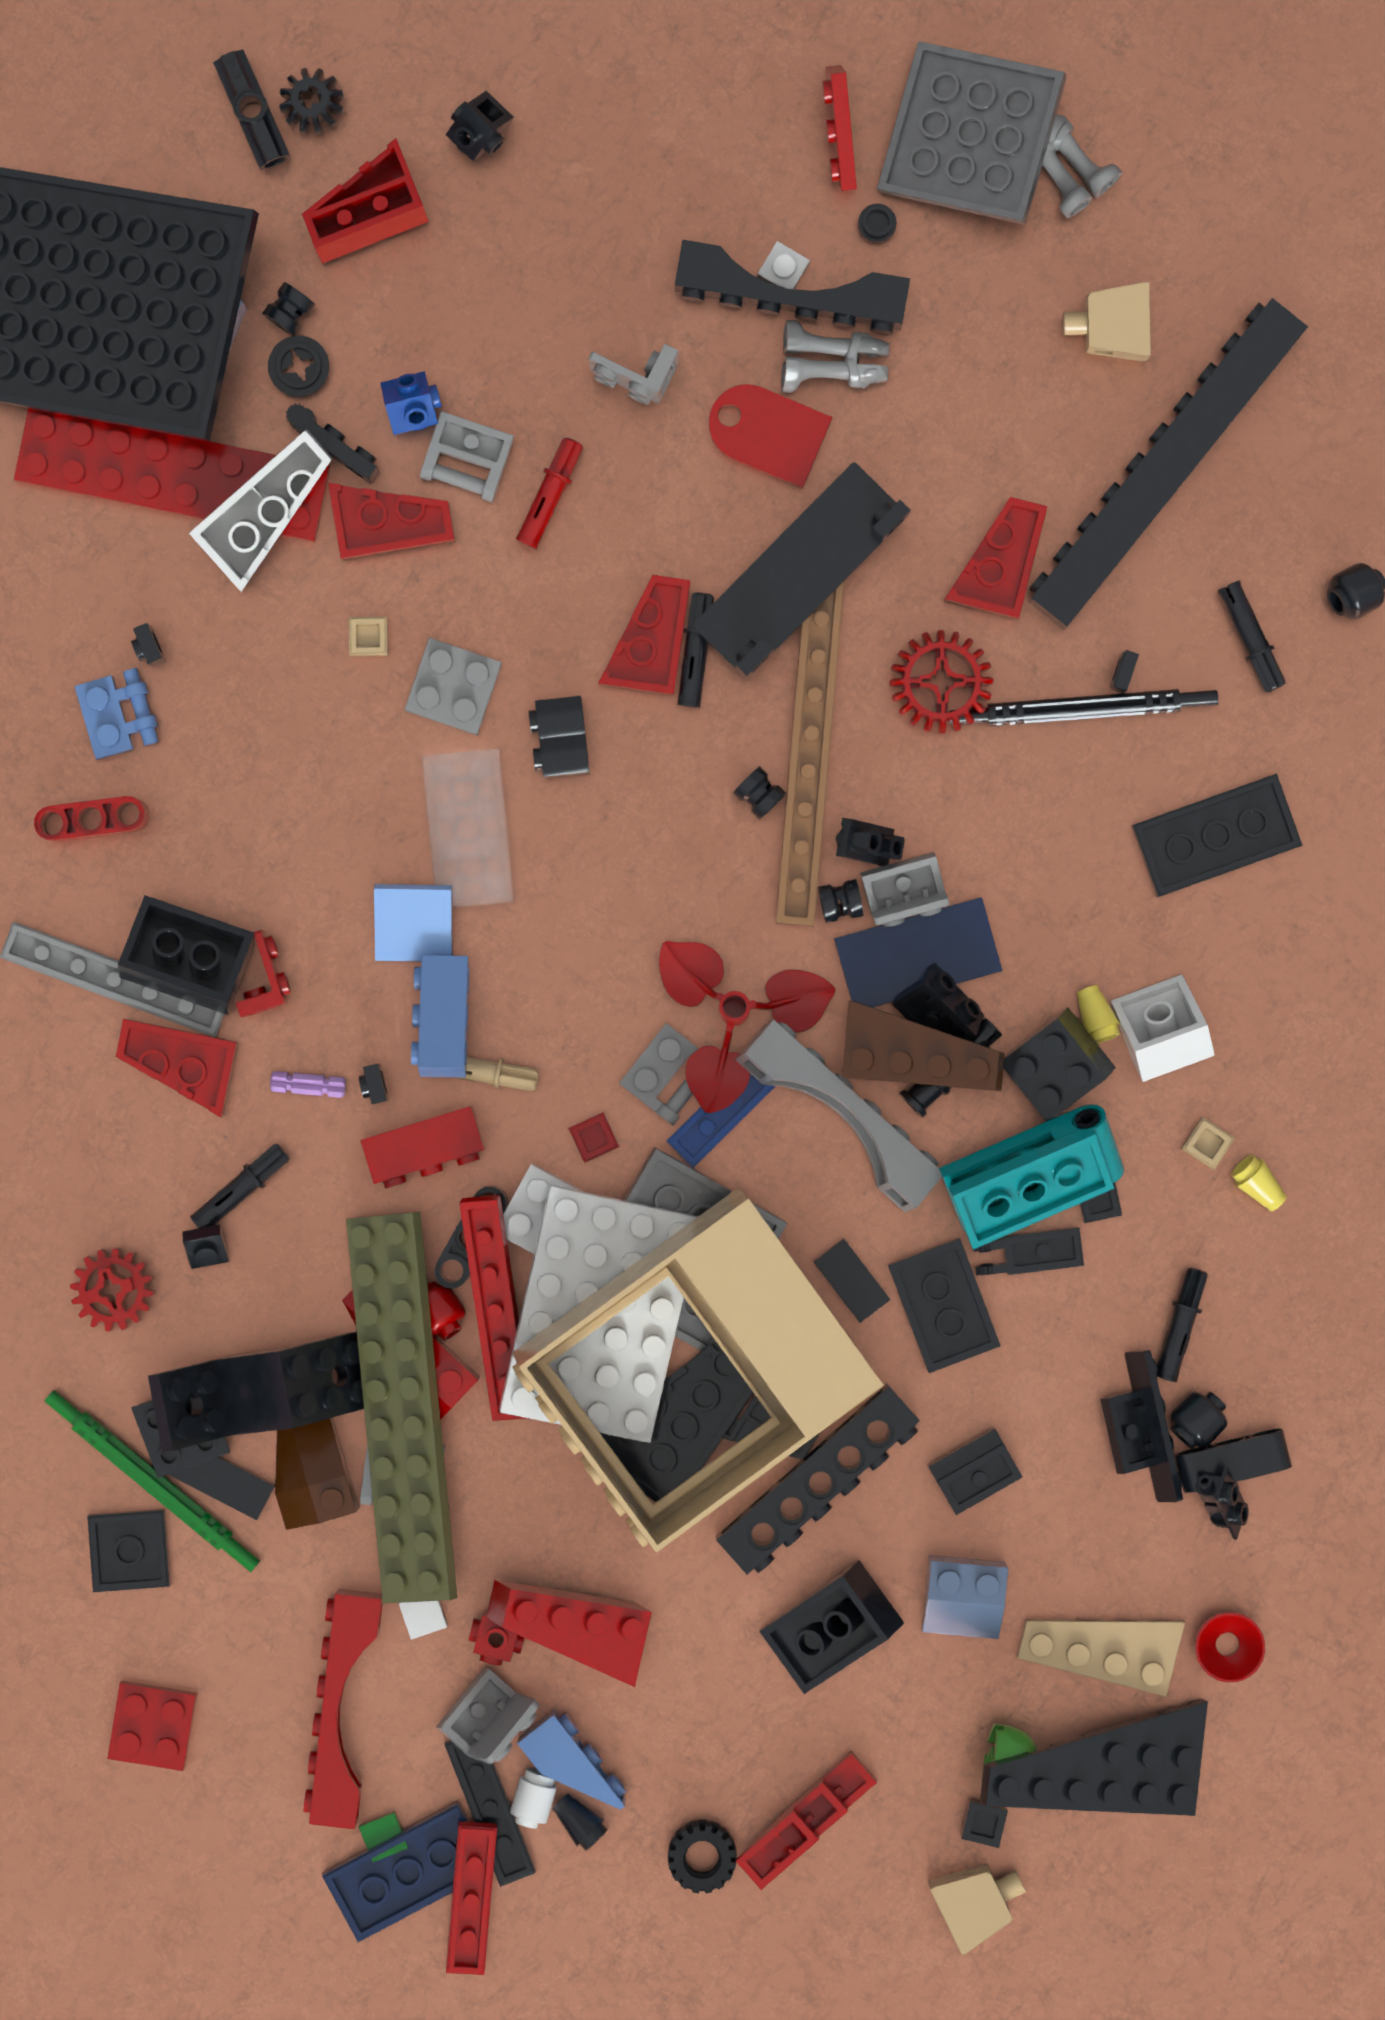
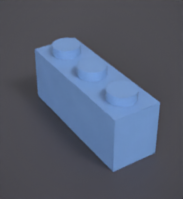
M422 955L421 967H414V990H420V1004H413L412 1026L419 1027V1042L411 1043V1065H418L420 1077H466L470 972L468 956Z

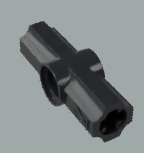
M242 49L222 55L213 64L259 169L273 168L282 164L291 156L245 51ZM257 102L262 105V108L256 117L248 118L242 115L246 104Z

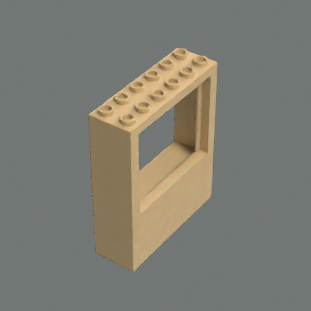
M739 1188L735 1189L513 1352L517 1364L512 1368L516 1372L515 1375L528 1393L534 1389L539 1395L535 1399L539 1403L538 1406L551 1424L557 1420L560 1422L561 1426L558 1430L574 1455L580 1451L583 1453L584 1457L580 1460L584 1464V1468L597 1486L602 1482L605 1483L607 1487L603 1491L607 1495V1499L620 1517L625 1513L628 1514L629 1518L626 1519V1522L630 1526L629 1529L642 1547L650 1544L656 1553L884 1386L755 1206ZM669 1276L772 1418L652 1505L549 1364Z

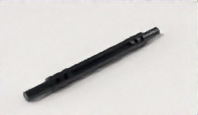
M1179 689L989 703L982 714L974 709H970L969 712L975 720L972 724L988 723L989 727L1180 712L1181 708L1218 705V691L1180 693ZM964 716L959 718L961 725L968 724Z

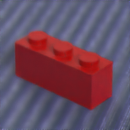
M473 1105L360 1140L373 1183L383 1182L385 1189L407 1182L405 1175L418 1170L421 1177L444 1171L441 1164L456 1159L458 1166L479 1160L478 1152L486 1149Z

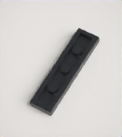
M451 1740L445 1741L444 1745L474 1821L497 1824L494 1872L500 1887L536 1873L535 1865L519 1824L515 1822L516 1817L510 1813L511 1804L495 1763L488 1764L471 1758Z

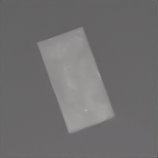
M499 749L422 756L435 885H452V908L514 902Z

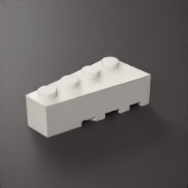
M307 429L304 430L191 530L189 534L241 592L328 466L332 457Z

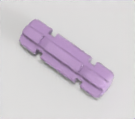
M274 1071L271 1074L270 1089L273 1092L287 1093V1090H291L293 1094L323 1096L324 1093L328 1094V1097L341 1098L345 1095L346 1080L343 1077L329 1076V1079H327L325 1075L302 1073L289 1075L288 1072Z

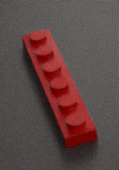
M500 1195L462 1198L459 1205L492 1421L530 1419L499 1411L519 1323Z

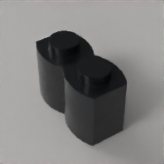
M581 696L535 701L536 710H529L531 733L539 734L540 748H533L535 771H543L544 779L589 775L590 769Z

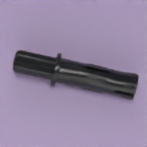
M1240 580L1229 584L1228 587L1219 589L1218 593L1248 653L1246 660L1247 662H1252L1264 690L1271 692L1282 687L1285 684V678L1272 653V650L1275 648L1273 645L1270 646L1266 640Z
M696 592L691 597L688 628L683 629V632L687 633L677 703L679 706L700 708L708 642L694 629L693 624L714 603L713 595L708 593Z
M272 1145L252 1164L246 1163L243 1165L244 1170L192 1214L190 1218L198 1228L216 1225L257 1188L263 1189L266 1187L264 1182L289 1162V1155L280 1145Z
M1189 1268L1186 1272L1178 1301L1172 1302V1305L1175 1307L1157 1364V1376L1159 1378L1172 1382L1178 1381L1181 1364L1188 1347L1197 1313H1202V1309L1198 1308L1208 1277L1205 1271Z

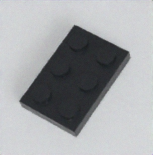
M960 1238L888 1264L928 1373L1001 1346Z

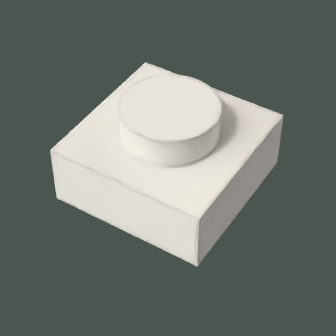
M777 241L758 272L757 277L770 284L795 289L810 264V260Z

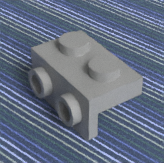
M934 852L860 872L875 925L883 924L884 927L896 926L903 923L906 917L920 914V916L935 915L942 911V907L950 905Z

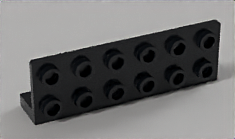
M851 463L694 622V629L747 680L909 516L911 510L901 500L896 503L857 463Z

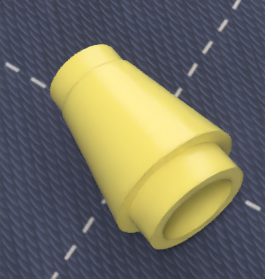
M1098 985L1078 991L1076 994L1079 999L1082 1025L1095 1042L1099 1044L1119 1036L1118 1026L1120 1022L1102 992H1100Z
M1250 1155L1243 1159L1231 1173V1176L1236 1180L1235 1186L1269 1211L1276 1210L1287 1199V1195L1283 1192L1263 1159H1257L1254 1155Z

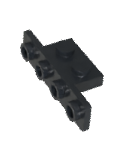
M1150 1350L1126 1352L1125 1359L1132 1390L1101 1398L1117 1474H1126L1149 1467L1156 1500L1158 1502L1182 1501V1479L1176 1468L1173 1454L1174 1442L1168 1431L1165 1417L1166 1405L1159 1390L1156 1362L1152 1358Z

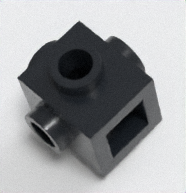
M485 91L470 102H463L451 116L454 123L446 133V136L462 153L474 161L485 153L491 156L501 147L505 141L502 134L514 116L490 93Z

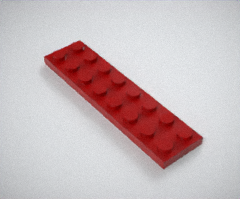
M28 408L14 480L30 485L204 520L276 455L206 440ZM329 465L325 468L282 531L281 536L316 542L330 473Z

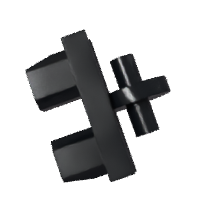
M842 818V829L836 836L838 847L836 856L878 866L889 865V859L901 860L905 839L904 837L894 835L895 829Z

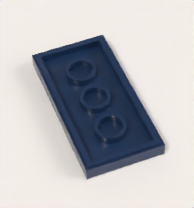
M982 897L942 908V911L935 915H916L906 918L903 923L896 926L884 927L881 925L834 938L851 1000L870 1007L893 1002L896 995L921 980L927 968L933 963H936L944 972L951 975L955 984L1003 971Z
M458 1801L405 1828L398 1835L369 1850L366 1849L322 1872V1877L357 1942L452 1893L458 1821L469 1822ZM406 1841L408 1849L372 1862V1858Z

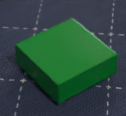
M395 1810L359 1825L367 1850L398 1835L403 1830ZM406 1841L372 1858V1862L408 1849Z

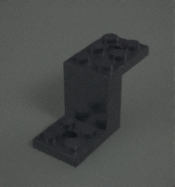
M357 1331L297 1346L232 1354L148 1375L162 1452L175 1451L232 1435L296 1428L364 1409ZM333 1369L336 1370L338 1376L336 1385L332 1380ZM187 1398L190 1399L192 1404V1411L190 1415L187 1413L185 1408V1401Z

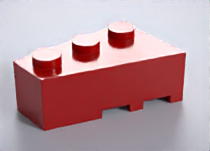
M396 138L387 144V149L371 162L366 161L358 168L359 172L343 185L339 183L302 213L322 264L429 222Z

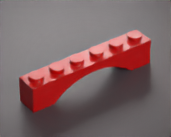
M338 1589L335 1593V1599L328 1598L325 1621L332 1622L330 1637H323L321 1659L327 1660L326 1675L319 1674L316 1695L317 1698H323L322 1713H315L312 1736L319 1737L317 1751L310 1752L308 1774L314 1775L313 1790L306 1789L303 1812L310 1813L309 1824L355 1829L358 1823L362 1783L352 1769L344 1749L340 1728V1705L345 1682L352 1666L380 1632L383 1607L382 1594Z

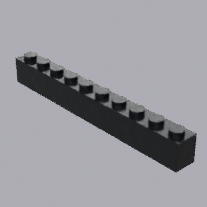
M1272 298L1266 306H1263L1260 302L1255 306L1244 320L1250 325L1244 334L1239 336L1235 332L1221 349L1226 354L1218 366L1210 362L1198 377L1197 381L1202 386L1195 395L1192 396L1186 392L1173 408V411L1178 416L1170 426L1162 422L1149 438V441L1154 446L1146 456L1138 452L1125 468V471L1130 474L1121 486L1114 482L1100 499L1106 504L1097 516L1090 512L1077 528L1082 535L1072 546L1069 542H1066L1055 555L1053 560L1058 565L1052 573L1047 575L1043 571L1030 586L1029 590L1034 595L1028 602L1061 629L1065 630L1308 328L1305 323Z

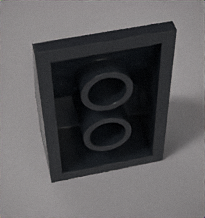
M859 1560L830 1579L759 1632L805 1694L888 1640L904 1622Z

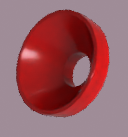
M1222 1612L1208 1618L1201 1625L1195 1639V1654L1201 1668L1209 1676L1218 1681L1235 1683L1249 1678L1259 1669L1265 1655V1640L1258 1625L1249 1617L1236 1612ZM1223 1633H1232L1238 1639V1647L1232 1654L1223 1655L1216 1648V1640Z

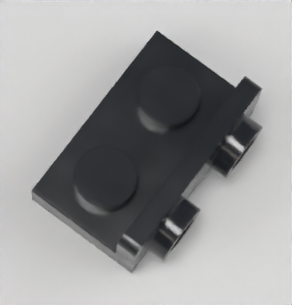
M936 963L927 968L921 980L896 995L892 1004L908 1020L969 1041L977 1036L984 1018L979 1005L973 999L968 998L955 984L951 975L944 972Z

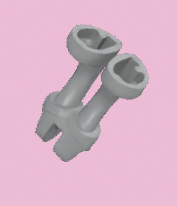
M1056 114L1042 166L1047 170L1061 191L1063 199L1060 203L1061 212L1066 218H1070L1086 208L1091 203L1093 197L1085 187L1080 186L1072 178L1056 155V151L1059 150L1072 164L1095 198L1105 193L1123 173L1114 164L1104 167L1094 164L1084 154L1071 135L1074 128L1065 116Z
M786 320L783 333L784 353L816 352L844 356V361L807 360L785 356L781 371V391L792 393L799 387L802 381L809 378L824 377L848 380V385L853 388H866L869 384L888 381L889 367L869 363L859 364L860 356L868 358L889 357L890 343L872 338L868 333L861 332L852 333L851 338H831L813 335L805 331L796 320Z

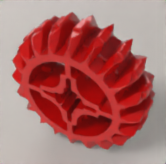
M944 630L937 631V642H932L928 632L923 633L922 641L924 646L922 647L919 646L917 641L911 639L908 645L913 654L910 655L903 650H900L898 653V657L906 663L905 666L893 664L891 667L893 672L902 675L901 678H894L889 681L890 687H901L902 692L892 695L893 702L905 699L907 703L899 709L900 715H905L910 709L916 714L909 722L912 726L918 723L920 717L926 719L923 727L925 732L931 730L933 722H938L939 734H945L947 729L946 722L952 721L953 730L955 732L960 731L961 723L959 718L964 716L969 725L974 723V717L969 710L974 709L981 714L985 711V707L977 702L978 698L990 700L992 694L981 690V686L992 685L994 682L992 677L981 676V672L991 668L990 662H984L980 665L976 662L984 654V651L980 648L971 655L967 651L973 644L971 638H968L962 647L957 645L956 643L959 639L958 632H953L950 642H945ZM935 652L933 671L926 675L910 677L912 667L916 661L928 653ZM947 652L961 658L968 666L972 676L953 672L948 665ZM940 663L942 664V673H944L945 679L960 681L953 682L951 687L946 686V691L942 694V701L938 685L923 683L929 682L931 677L936 679L938 676L936 673L940 670ZM964 687H972L967 703L955 711L948 712L950 692L956 689H963ZM911 688L930 692L935 700L936 712L920 705L912 694Z

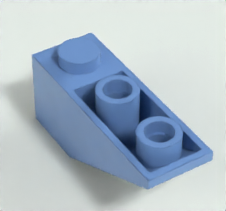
M554 1709L519 1736L517 1744L542 1775L620 1810L625 1807L626 1799L623 1796L627 1792L625 1787L614 1774L608 1777L599 1766L603 1762L602 1758L590 1743L584 1747L575 1735L579 1732V1729L566 1713L560 1716Z

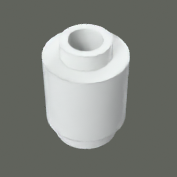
M527 1768L525 1775L520 1776L510 1813L516 1816L515 1822L517 1824L534 1829L538 1827L539 1823H547L557 1786L554 1785L555 1780L542 1775L537 1769Z

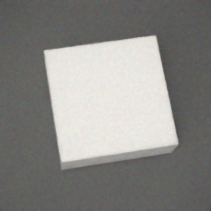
M440 1601L399 1603L411 1640L448 1627Z

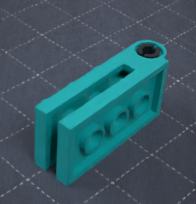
M1092 1104L1081 1106L940 1167L939 1171L959 1223L974 1250L1115 1189L1113 1183L1122 1177L1124 1165L1105 1110L1098 1105Z

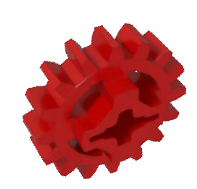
M116 1247L113 1248L111 1256L108 1257L106 1251L101 1249L97 1251V1261L90 1256L83 1259L88 1267L86 1270L82 1268L75 1269L74 1273L81 1279L80 1282L70 1284V1288L79 1291V1296L72 1299L71 1302L72 1304L83 1305L84 1308L78 1314L80 1318L89 1314L93 1317L90 1324L91 1327H96L102 1321L104 1322L105 1331L110 1332L114 1327V1323L117 1322L120 1329L125 1330L128 1328V1318L135 1323L142 1320L138 1313L139 1309L143 1311L150 1310L151 1306L144 1300L145 1297L155 1295V1290L146 1288V1283L153 1280L154 1277L153 1275H143L142 1270L147 1265L145 1261L138 1264L133 1263L134 1252H129L123 1258L121 1257L120 1248ZM113 1264L125 1267L133 1276L126 1277L118 1273L116 1266ZM98 1269L99 1279L95 1287L88 1290L90 1277ZM109 1279H111L113 1285L120 1284L121 1291L116 1293V1300L112 1294L106 1295L104 1292V1288L109 1286ZM138 1289L134 1304L127 1310L126 1300L130 1292ZM99 1302L107 1306L112 1315L99 1311L92 1303Z

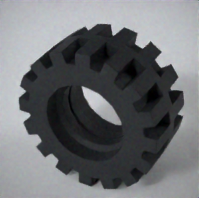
M699 1820V1822L695 1823L693 1821L686 1823L685 1827H680L676 1831L669 1844V1870H671L673 1878L680 1883L681 1887L691 1889L693 1893L699 1894V1891H705L707 1894L712 1893V1890L716 1888L719 1890L726 1881L731 1879L736 1867L737 1852L733 1838L730 1837L729 1832L724 1827L721 1828L716 1822L712 1821L709 1823L706 1820ZM698 1841L711 1843L719 1854L717 1864L706 1872L693 1870L686 1861L688 1848Z

